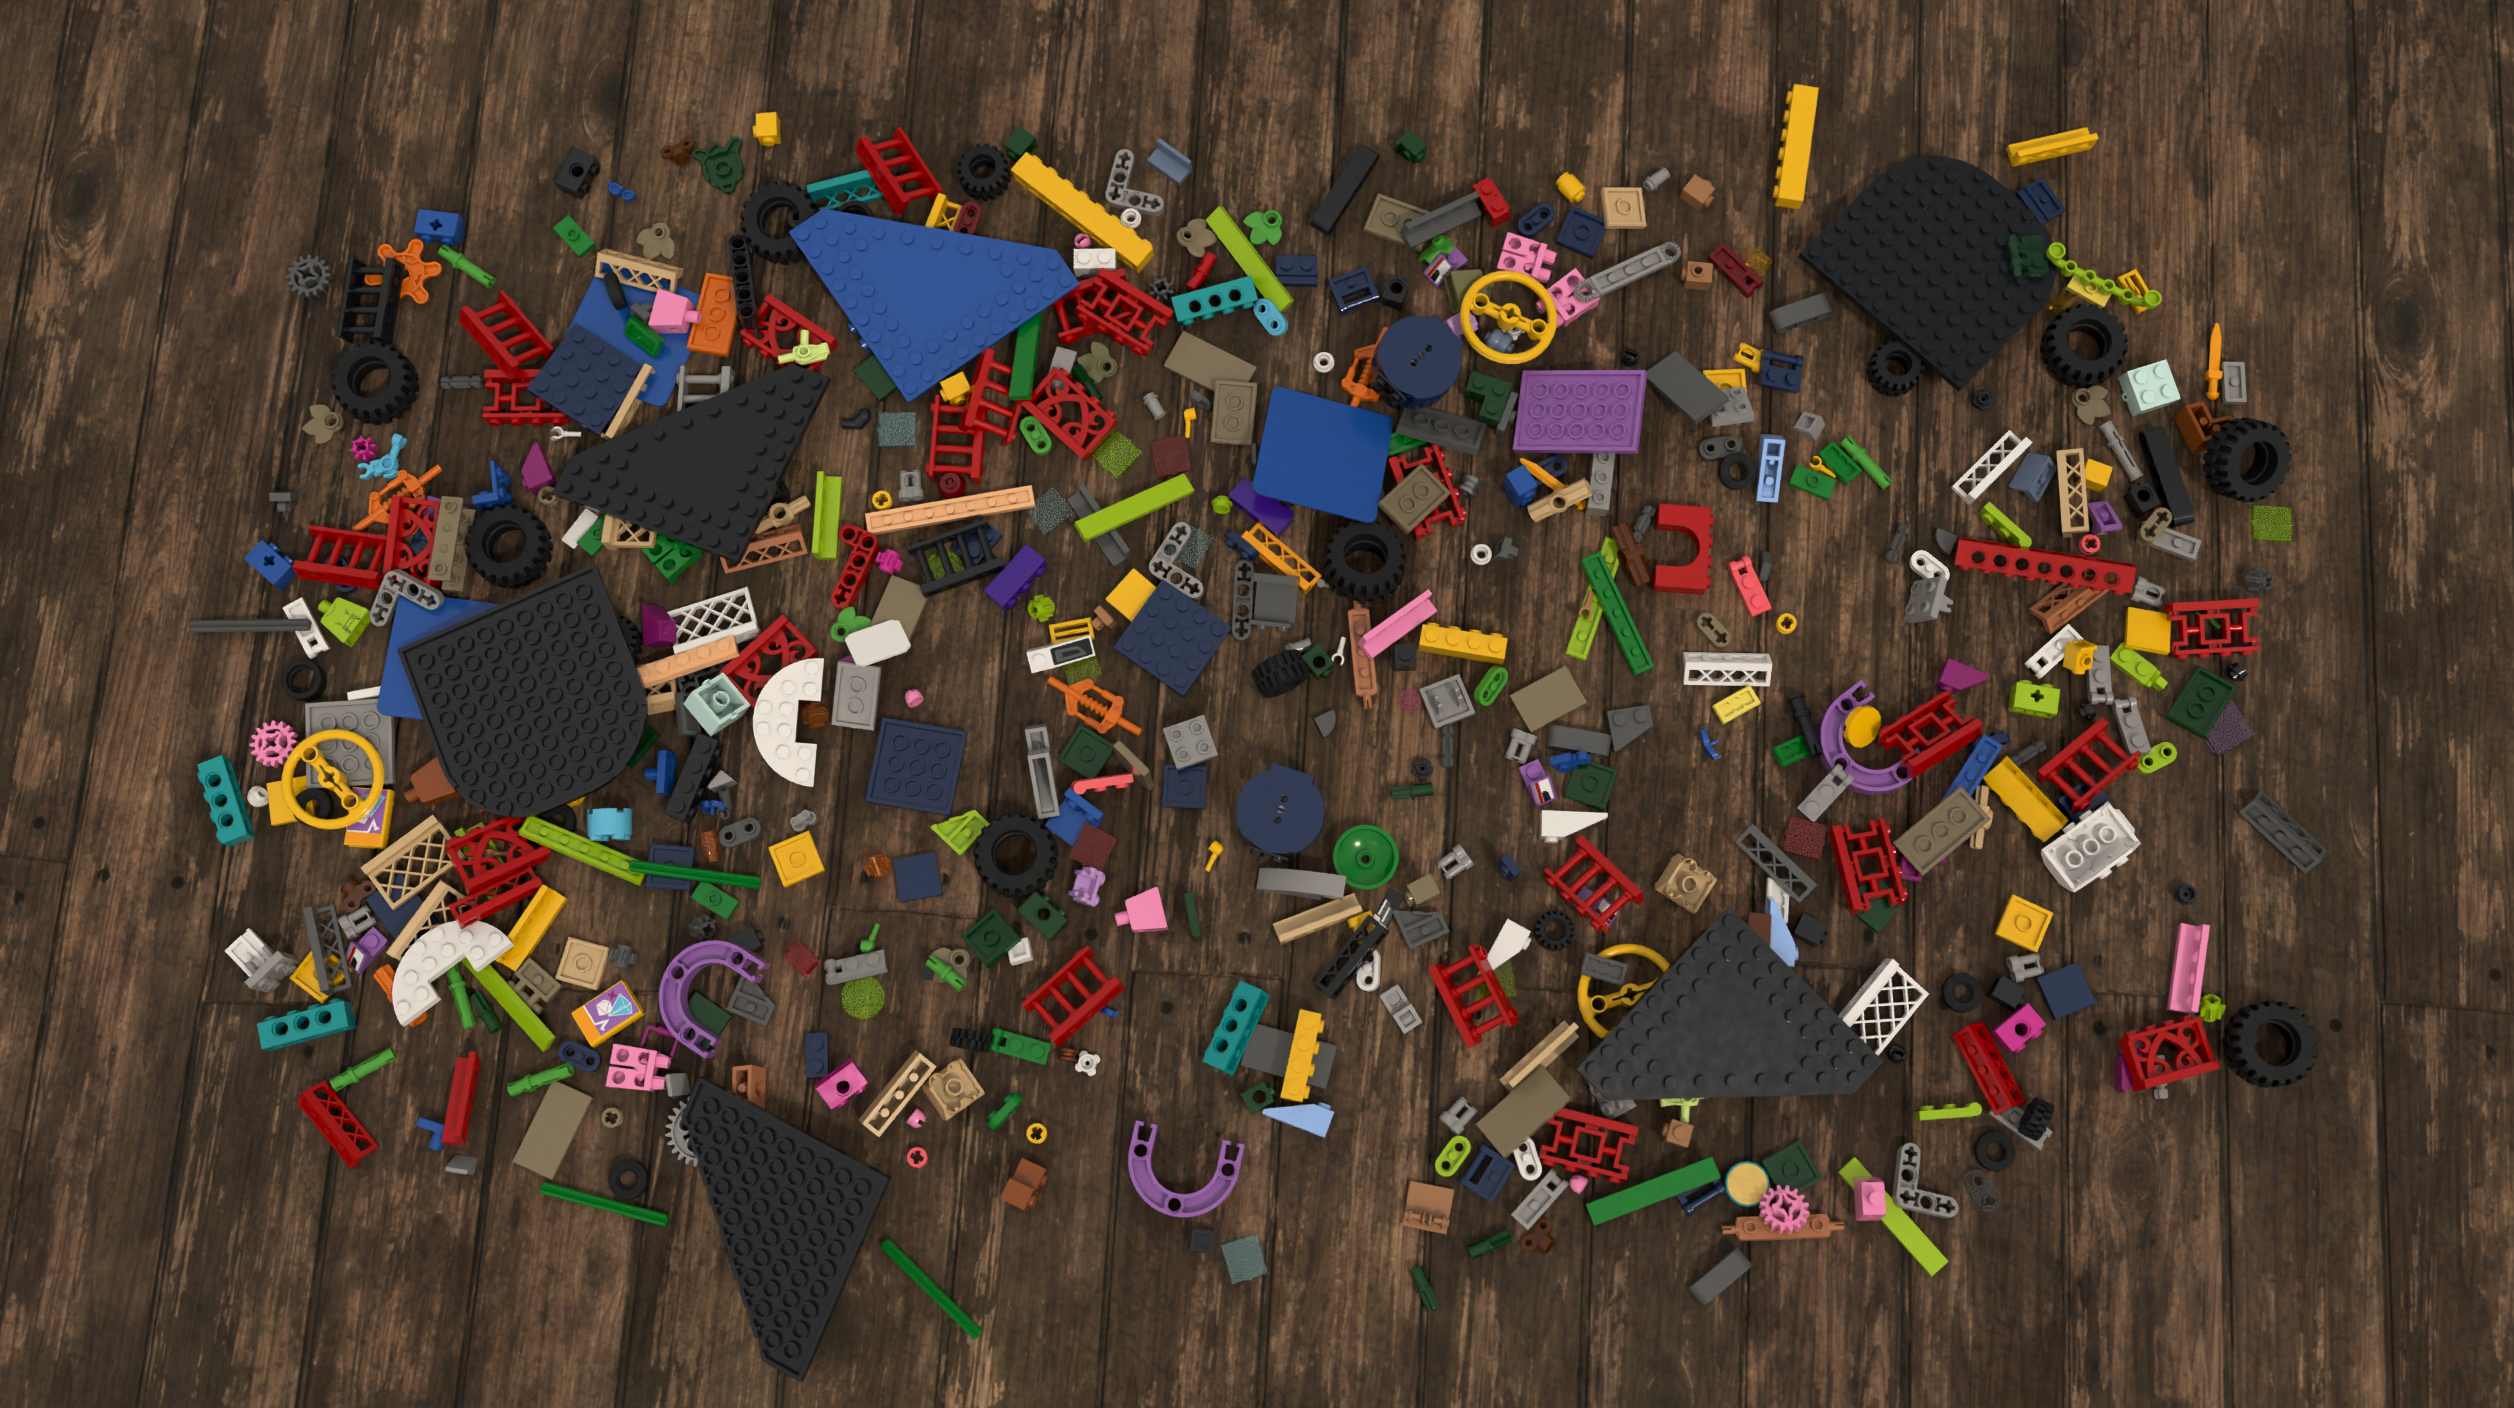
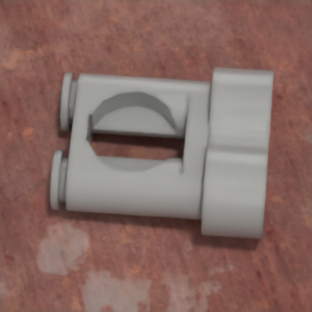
M913 470L912 472L900 471L899 501H920L924 499V491L921 489L920 470ZM908 477H912L913 486L909 487Z
M2137 576L2134 580L2129 599L2136 602L2142 601L2159 608L2162 604L2161 597L2165 594L2166 588L2150 583L2146 578ZM2146 591L2157 594L2156 598L2147 595Z
M1513 728L1510 735L1512 739L1505 758L1510 760L1516 759L1518 763L1525 765L1531 747L1536 743L1537 736ZM1521 744L1523 746L1519 757H1517L1515 753L1518 745Z
M803 810L800 814L791 818L790 823L796 832L802 833L806 830L807 826L815 825L818 818L814 812Z
M1460 844L1453 847L1452 852L1436 862L1440 870L1442 868L1445 872L1444 876L1447 880L1453 878L1465 868L1468 870L1474 865ZM1454 860L1458 862L1447 871L1444 868Z
M368 905L349 915L345 914L338 918L339 924L350 941L358 937L359 933L377 923L374 916L370 915L369 912L371 910ZM367 915L368 919L356 925V920Z
M2039 954L2007 957L2006 963L2010 970L2011 980L2017 983L2024 981L2025 978L2044 974V969L2039 963ZM2034 963L2035 967L2024 968V965Z
M1462 1096L1447 1112L1444 1111L1439 1116L1441 1122L1457 1136L1460 1135L1464 1130L1463 1127L1477 1113V1110L1473 1106H1469L1466 1099ZM1465 1107L1467 1110L1458 1119L1456 1117L1457 1113Z

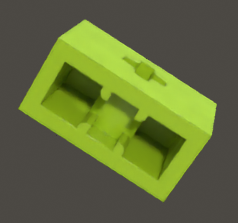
M2019 680V682L2011 686L2008 711L2051 719L2058 712L2060 689H2055L2050 684H2041L2039 686L2033 685L2028 680Z

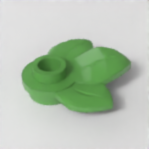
M1274 210L1265 213L1254 212L1244 219L1243 223L1252 228L1250 235L1251 244L1259 245L1268 240L1271 245H1275L1281 239L1282 232L1280 226L1282 224V217L1278 212ZM1270 219H1274L1275 223L1270 224L1268 223V221Z
M1438 235L1432 240L1431 246L1421 253L1419 261L1426 260L1427 263L1431 264L1439 253L1450 254L1454 248V242L1450 241L1447 235Z
M848 607L839 613L838 621L832 625L830 634L835 641L845 642V638L849 634L868 628L872 620L864 616H856L854 607ZM839 628L845 629L844 635L840 636L838 634Z

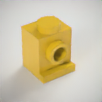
M2083 639L2066 642L2063 667L2072 670L2071 672L2074 674H2085V670L2092 669L2094 650H2097L2098 646Z

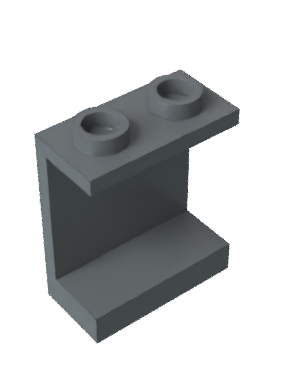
M1262 572L1253 573V581L1257 582L1254 619H1250L1249 624H1254L1256 629L1268 630V626L1276 627V631L1289 632V628H1295L1300 576Z

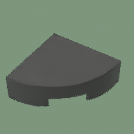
M1193 391L1191 403L1210 413L1213 408L1212 403L1199 392Z
M1937 528L1934 534L1936 543L1940 551L1944 555L1949 556L1957 535Z
M1763 551L1759 570V580L1761 581L1768 580L1772 566L1771 552Z
M1334 709L1314 718L1323 739L1330 735L1335 726L1336 716Z

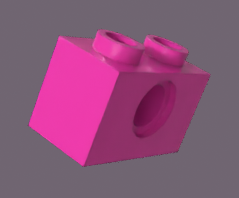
M2027 1003L2020 1006L1989 1033L2006 1054L2013 1051L2018 1053L2026 1046L2025 1041L2029 1038L2033 1040L2043 1032L2041 1028L2046 1023ZM2017 1024L2023 1029L2022 1036L2017 1035L2015 1032Z
M851 1057L815 1083V1088L832 1110L834 1107L840 1108L848 1101L847 1098L855 1093L857 1095L866 1088L868 1080ZM840 1081H847L849 1083L846 1089L837 1088V1084Z

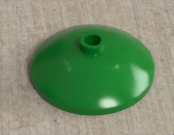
M1358 825L1348 829L1338 839L1333 852V863L1337 874L1346 876L1345 883L1359 890H1373L1386 884L1395 874L1399 861L1398 849L1393 838L1383 829L1373 825ZM1367 856L1370 861L1363 863L1361 858Z

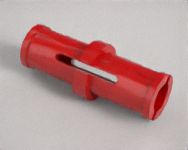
M1206 252L1199 265L1193 269L1194 273L1185 285L1189 291L1198 290L1204 279L1209 277V271L1217 261V257L1213 253Z

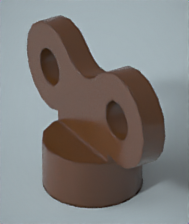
M684 138L675 146L668 145L663 147L660 155L663 159L672 158L678 166L685 165L690 160L687 151L692 150L695 143L692 138Z
M351 878L340 889L347 896L343 901L344 909L348 912L358 910L361 899L375 893L376 886L371 880H365L359 884L355 879ZM366 885H369L371 887V890L366 891L364 887ZM354 901L355 906L350 907L348 903Z
M1540 1218L1535 1224V1231L1521 1239V1247L1524 1251L1533 1252L1538 1248L1544 1254H1547L1556 1244V1239L1549 1234L1552 1231L1550 1220ZM1547 1224L1546 1229H1541V1225ZM1527 1241H1532V1245L1526 1246Z

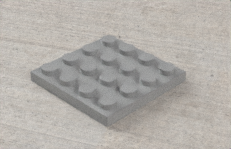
M378 699L305 703L306 738L317 732L331 729L348 730L368 740L380 755L384 768L383 785L396 784L394 716H386L378 712ZM331 739L318 743L317 747L324 753V759L328 764L346 774L348 787L372 786V764L362 748L353 742L341 739ZM316 751L310 754V760L315 758ZM306 762L307 789H325L318 781L319 773L312 765ZM330 774V776L332 777V780H333L332 783L336 784V783L334 782L333 775Z

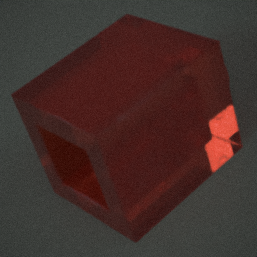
M800 941L791 944L786 950L787 954L784 956L804 977H807L821 963L812 951Z

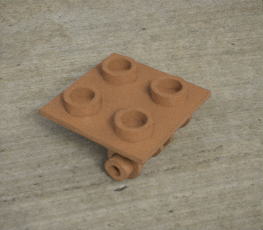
M1410 1181L1402 1226L1447 1234L1454 1189Z

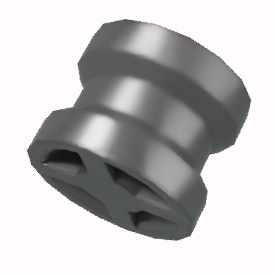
M1464 474L1462 477L1463 482L1457 486L1458 493L1466 498L1475 499L1476 491L1481 488L1483 483L1472 475Z

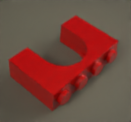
M1659 504L1656 510L1655 530L1676 531L1688 535L1695 543L1697 555L1691 564L1682 567L1656 565L1653 570L1652 591L1703 595L1710 588L1711 576H1707L1708 568H1711L1712 556L1708 555L1709 548L1712 547L1713 535H1709L1710 527H1713L1714 515L1710 514L1711 507Z

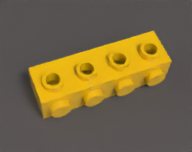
M1427 623V625H1422L1418 651L1502 665L1505 659L1508 638H1503V635L1498 633L1485 635L1479 630H1469L1467 632L1461 631V628L1455 626L1443 628L1436 623Z
M2008 756L2003 758L1984 775L1983 779L1987 787L1994 790L2000 796L2001 801L2016 813L2017 818L2029 826L2033 835L2043 842L2047 841L2068 822V819Z
M1301 1009L1299 1011L1281 1099L1302 1103L1303 1098L1308 1099L1310 1086L1306 1084L1308 1076L1313 1077L1315 1064L1311 1063L1313 1054L1317 1055L1320 1042H1317L1316 1039L1317 1034L1323 1032L1325 1020H1321L1322 1014Z

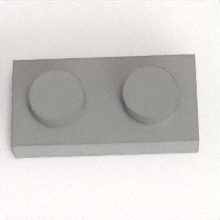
M2222 362L2220 368L2223 371L2221 378L2223 404L2244 405L2247 402L2245 362Z

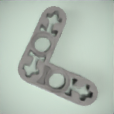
M1128 149L1118 151L1106 190L1107 204L1123 210L1135 209L1141 214L1150 216L1162 214L1164 202L1160 196L1128 189L1134 166V155ZM1127 156L1128 160L1125 162L1124 169L1122 168V159ZM1118 174H1123L1126 177L1125 181L1121 183L1116 182L1114 178ZM1115 188H1118L1119 198L1112 200L1111 196H1114ZM1132 197H1138L1141 202L1133 206L1129 203V200ZM1144 199L1147 200V204H1145V206H1146L1145 208H1144ZM1154 202H1158V206H1156L1155 209H1152L1151 205H1153Z
M1178 522L1172 527L1150 561L1149 570L1157 579L1165 580L1192 600H1197L1204 594L1202 583L1173 565L1191 537L1189 525L1184 522ZM1183 528H1185V532L1187 533V535H1181L1178 539L1181 545H1178L1176 541L1171 540L1172 537L1175 540L1178 537V529L1182 530ZM1170 544L1174 545L1176 552L1173 555H1166L1164 552L1165 547ZM1160 563H1163L1162 567L1166 571H1168L1169 568H1172L1168 572L1166 579L1163 578L1165 576V573L1161 570L1155 572V564L1159 565ZM1175 573L1182 575L1183 579L1179 584L1171 582V576ZM1187 578L1190 579L1188 584L1192 587L1198 585L1199 593L1194 592L1193 595L1190 594L1191 590L1187 586L1184 587V590L1181 589L1185 585Z
M394 569L384 576L369 618L376 626H383L389 623L396 610L400 595L429 610L442 606L444 595L438 589L408 573ZM395 575L397 576L396 580L399 581L396 584L394 583L395 579L392 578ZM411 584L418 587L419 592L417 595L411 593ZM385 592L391 594L393 599L391 603L385 601ZM430 596H434L435 603H431L432 599ZM381 611H383L381 616L384 618L382 620H380V615L377 614Z
M1914 1143L1901 1145L1898 1148L1892 1193L1894 1204L1901 1209L1940 1218L1955 1216L1958 1212V1204L1954 1198L1917 1189L1921 1156L1920 1149ZM1908 1149L1910 1153H1913V1156L1909 1157V1159L1908 1155L1905 1154V1151ZM1908 1162V1164H1912V1166H1911V1165H1903V1163ZM1904 1169L1911 1173V1180L1909 1182L1904 1181L1901 1176ZM1904 1194L1905 1197L1914 1198V1201L1908 1200L1903 1203L1900 1195ZM1923 1196L1927 1197L1930 1201L1928 1209L1923 1208L1920 1204ZM1947 1203L1951 1210L1946 1212L1945 1208H1936L1937 1204L1943 1205Z

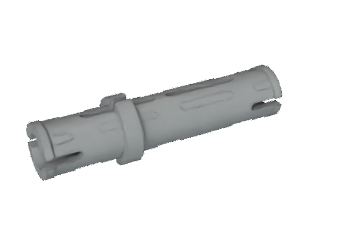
M2112 420L2101 425L2099 428L2108 441V447L2114 451L2130 481L2132 482L2143 476V473L2123 442L2125 440L2124 437L2119 435Z

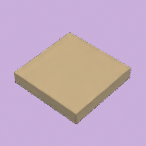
M1603 187L1600 190L1605 229H1644L1646 227L1642 188Z
M568 937L555 979L599 991L611 948Z

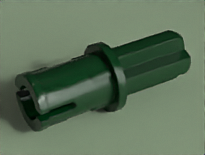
M1081 364L1075 366L1072 369V373L1078 382L1086 388L1084 392L1089 397L1093 394L1101 401L1103 396L1096 388L1094 379L1089 377Z
M1432 782L1414 785L1410 783V785L1390 788L1392 800L1412 798L1414 800L1415 797L1434 796Z
M481 991L472 994L470 999L479 1013L478 1018H482L490 1034L499 1031L503 1026L494 1013V1007H490Z
M1504 1230L1491 1237L1485 1236V1239L1467 1247L1472 1258L1475 1259L1492 1251L1493 1253L1494 1249L1512 1242L1513 1239L1509 1230Z
M1423 1266L1409 1271L1418 1289L1416 1292L1420 1294L1426 1310L1432 1312L1438 1309L1439 1304L1431 1288L1433 1284L1429 1283Z

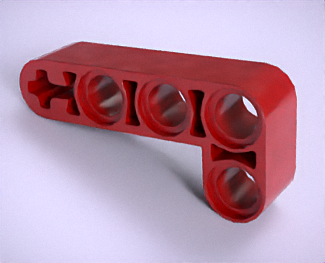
M850 524L844 525L839 531V537L844 545L853 550L831 595V602L839 612L848 607H853L880 551V543L874 534ZM855 533V537L853 539H845L847 534ZM874 541V545L871 548H865L866 542ZM858 560H865V564L863 566H855ZM851 578H855V579H856V582H855L854 585H852V586H847V585H846V584H847V581H848L849 579H851ZM844 598L846 599V602H838L839 600H843Z

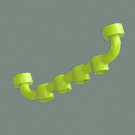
M2059 242L2052 243L2046 251L2050 261L2061 268L2063 276L2070 277L2073 274L2080 278V283L2083 286L2093 284L2099 287L2101 295L2107 296L2112 293L2118 296V302L2121 305L2132 303L2139 307L2153 309L2162 300L2161 294L2156 290H2149L2142 298L2134 295L2131 289L2123 290L2115 286L2113 280H2103L2097 277L2093 270L2085 271L2077 267L2076 262L2061 259L2065 255L2066 249Z

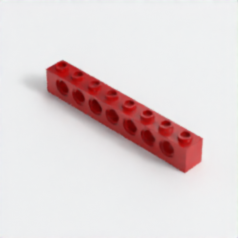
M1961 536L1958 538L1954 565H1958V568L1962 570L1977 568L1980 569V572L1986 574H1993V571L2002 572L2001 575L2006 577L2021 575L2024 576V579L2036 581L2037 578L2046 579L2045 582L2050 584L2065 582L2068 583V586L2074 588H2081V585L2090 586V589L2094 591L2109 589L2112 590V593L2118 595H2125L2126 592L2132 593L2137 569L2133 563ZM1980 551L1984 554V558L1976 561L1972 558V554ZM1997 555L2006 557V561L2003 564H1996L1993 560ZM2020 558L2028 561V564L2023 568L2016 566V561ZM2041 562H2048L2050 568L2046 571H2040L2038 565ZM2064 565L2072 567V571L2067 575L2060 573V569ZM2092 569L2094 570V575L2091 578H2084L2082 576L2083 571ZM2113 572L2117 577L2114 581L2108 582L2104 579L2105 575Z

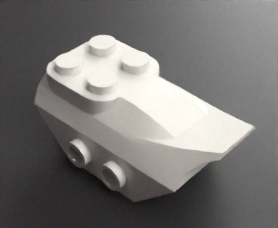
M2108 801L2094 812L2088 810L2079 817L2081 821L2076 825L2072 822L2062 829L2064 833L2041 850L2044 865L2057 882L2069 891L2076 892L2098 877L2100 879L2105 878L2112 873L2111 867L2115 864L2119 867L2129 860L2127 856L2141 844L2134 835L2135 829L2119 809H2114Z

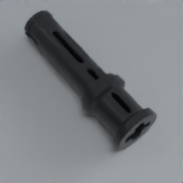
M1795 693L1787 697L1786 700L1791 705L1794 713L1792 715L1793 719L1799 724L1810 758H1815V754L1818 757L1823 754V750L1810 719L1812 712L1811 709L1807 708L1805 693Z

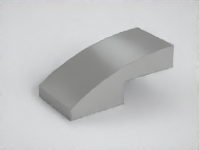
M1057 346L1049 373L1053 367L1059 370L1062 367L1071 375L1077 358V352ZM1061 380L1054 381L1051 384V392L1056 393V386H1058L1059 390H1063L1065 387L1064 383Z
M1397 983L1378 995L1403 1034L1422 1023V1020Z

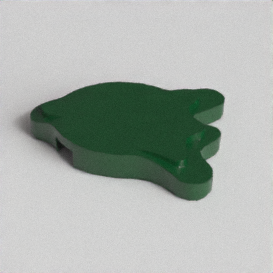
M739 137L732 138L726 148H722L718 142H715L707 150L697 148L692 152L694 159L702 165L706 181L712 187L722 190L727 195L735 192L736 186L744 175V165L740 158L743 142Z

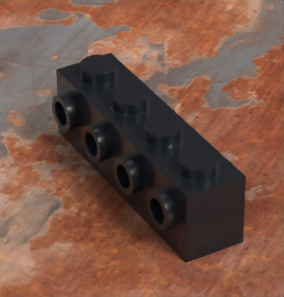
M698 733L664 812L666 815L691 824V821L697 814L700 800L705 796L706 786L714 775L715 765L722 756L724 745L721 742Z

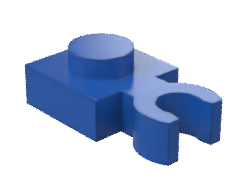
M1587 751L1550 757V765L1557 772L1561 773L1578 768V765L1591 763V756L1587 754Z

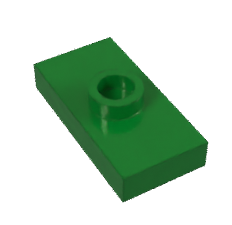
M569 215L553 227L554 231L580 259L596 246Z
M636 316L629 317L623 334L654 358L659 356L665 339Z
M1833 441L1817 454L1821 458L1822 463L1846 486L1863 471Z
M1797 464L1788 485L1828 501L1837 480Z
M605 514L577 542L593 558L604 547L601 539Z
M1803 735L1771 749L1781 768L1809 757Z
M701 881L691 896L692 899L726 920L730 919L740 904L739 901L709 882Z

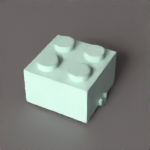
M2167 359L2127 371L2118 377L2123 391L2122 399L2127 402L2132 417L2172 405L2181 399Z
M721 673L712 680H705L702 686L692 691L683 703L710 736H713L741 718L750 707L749 702L724 673Z

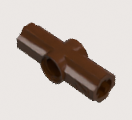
M1628 521L1611 528V534L1618 548L1617 558L1620 564L1626 567L1634 588L1652 581L1644 561V548L1639 542H1636Z

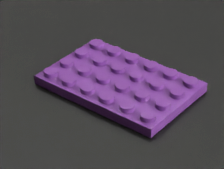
M1646 370L1523 371L1513 451L1515 453L1638 454L1647 381Z

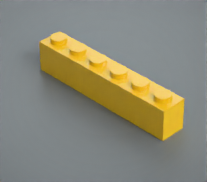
M1794 84L1792 90L1787 92L1786 104H1789L1788 110H1785L1783 117L1786 128L1782 129L1780 141L1784 142L1783 148L1780 147L1778 153V160H1781L1780 167L1777 166L1775 179H1778V185L1774 186L1772 198H1776L1775 206L1800 209L1803 203L1819 90L1817 87Z

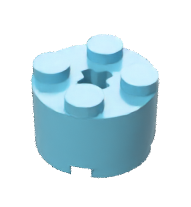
M617 808L587 810V836L590 837V841H609V837L618 841L630 840L632 835V809L624 808V810L620 811Z

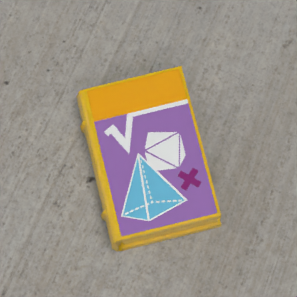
M352 787L353 793L361 796L364 800H366L371 788ZM382 789L381 795L373 809L361 820L346 827L344 845L358 848L387 849L393 805L395 804V791ZM356 798L350 801V807L356 804Z
M621 980L571 1014L589 1044L595 1048L633 1022H636V1020L645 1015V1012L626 981L623 982Z

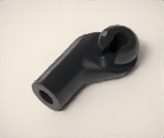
M863 408L854 419L843 418L842 428L863 429L871 420V411Z

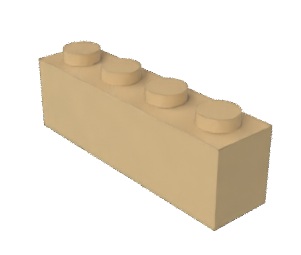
M915 1050L858 1120L880 1137L934 1071L936 1066Z

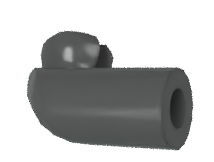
M722 786L718 788L719 801L724 802V810L716 808V815L720 819L726 820L731 815L732 801L729 788Z

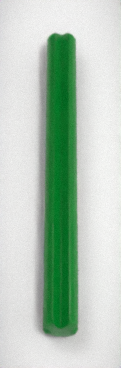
M631 860L629 870L636 873L759 889L761 886V878L756 876Z
M543 1182L539 1191L544 1195L660 1226H666L669 1220V1215L548 1182Z
M886 1239L881 1244V1249L972 1339H977L981 1335L982 1329L894 1242Z

